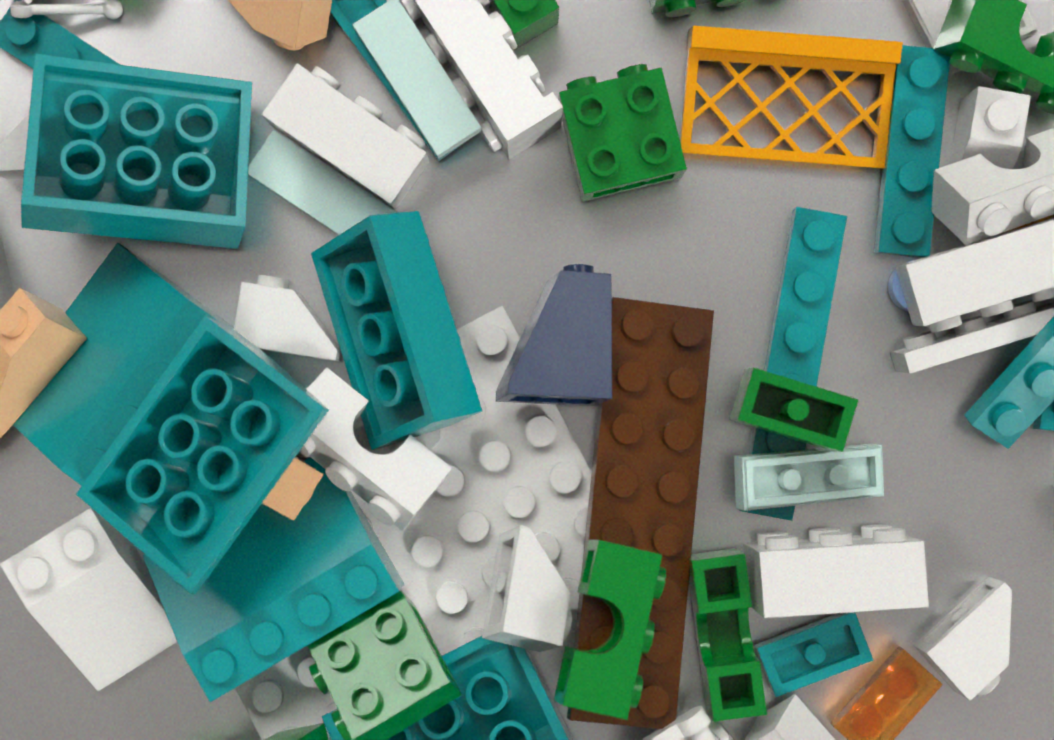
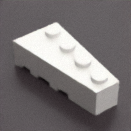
M399 0L413 22L421 18L430 33L424 40L441 65L448 61L457 76V79L453 80L452 83L467 106L470 108L475 105L485 122L480 124L482 127L481 134L493 152L502 148L508 160L561 128L563 106L553 92L545 97L542 96L545 89L539 78L540 73L528 55H523L520 58L517 57L514 49L517 48V43L512 35V31L501 14L497 11L489 12L486 7L490 4L489 0Z

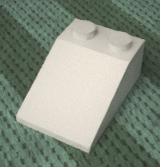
M89 508L0 563L1 568L29 613L97 691L177 643L148 568L135 546L92 508Z

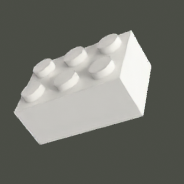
M889 524L861 526V535L852 536V532H841L840 528L809 530V539H798V536H791L789 532L784 531L763 532L757 534V542L744 543L752 600L751 608L763 618L929 607L924 541L906 536V529L893 528V525Z

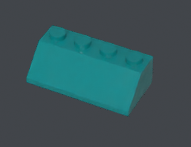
M419 211L369 215L311 253L351 386L368 400L361 418L371 450L404 441L410 435L417 437L451 426L483 412Z

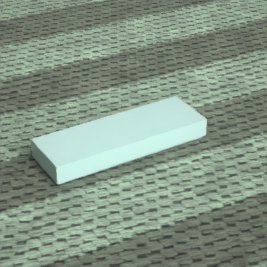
M389 0L352 24L438 159L482 131V127L399 0Z
M274 129L248 166V175L338 235L369 215L399 213Z
M880 444L849 445L844 447L843 452L816 448L734 456L736 509L743 511L884 496L882 445Z

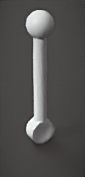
M106 0L104 4L30 3L28 5L25 1H15L10 4L11 16L16 18H27L32 15L104 14L107 18L114 20L119 18L123 12V7L117 0Z

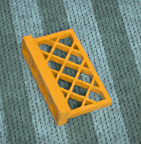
M693 25L688 30L686 49L688 55L680 131L683 153L884 169L896 64L901 62L903 42ZM699 61L719 62L732 77V80L711 98L697 83ZM730 63L749 64V66L738 74ZM758 65L770 66L783 81V84L762 102L743 80ZM781 67L799 68L800 70L789 77ZM810 69L821 70L834 85V88L814 105L809 102L794 83ZM833 71L850 72L851 74L843 81H840ZM861 73L881 75L879 97L863 109L846 86ZM737 84L755 105V108L733 126L716 106L715 102ZM788 88L806 109V112L784 130L766 106ZM697 93L705 103L694 112L695 95ZM840 93L856 112L857 116L835 133L818 113V110ZM878 107L875 124L869 114ZM710 108L728 131L712 145L691 143L693 121L706 109ZM759 112L779 134L762 149L751 148L738 132L741 127ZM809 117H812L829 137L813 153L802 152L789 136ZM861 121L874 134L872 157L854 156L840 140ZM733 136L741 147L723 146L721 144ZM783 140L792 151L774 150L773 148ZM832 145H835L842 155L825 154L824 152Z

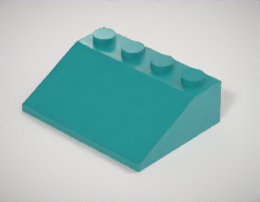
M35 54L21 198L22 228L238 249L246 227L252 82Z
M118 242L65 312L87 339L13 424L56 467L81 486L205 315L234 329L232 325Z
M205 315L77 491L76 495L190 594H196L323 420L329 409L272 358L241 334Z
M311 457L304 460V462L322 473L323 476L315 487L310 500L303 506L295 520H291L262 503L196 594H190L145 554L142 555L180 650L209 702L216 700L399 592L405 585L352 492L344 491L333 484L325 473L326 469Z
M482 636L442 655L462 695L387 739L573 740L528 650L484 639ZM335 710L321 716L331 740H344L331 716V713Z

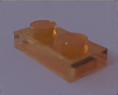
M898 646L830 724L847 740H894L943 684L907 651Z

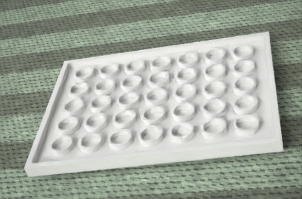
M503 305L457 329L483 412L451 426L414 437L448 464L452 470L405 529L401 531L394 524L386 525L379 521L369 511L368 503L351 490L405 585L401 590L417 607L441 655L483 635L499 536L520 525L531 528L570 591L568 610L571 611L572 621L577 619L579 593L577 591L582 571L592 472L556 404L496 402V389L520 340ZM361 416L353 426L357 442L365 450L374 454L392 453L405 442L404 440L380 449L371 450ZM298 454L296 455V457H298V458L301 459L302 461H304V460H306V459L309 458V457H307V458L302 457V456H300V455H298ZM308 646L235 688L262 740L280 731L324 723L321 716L337 709L330 692L324 695L312 678L309 666L313 665L315 661ZM327 731L328 739L331 740V737Z

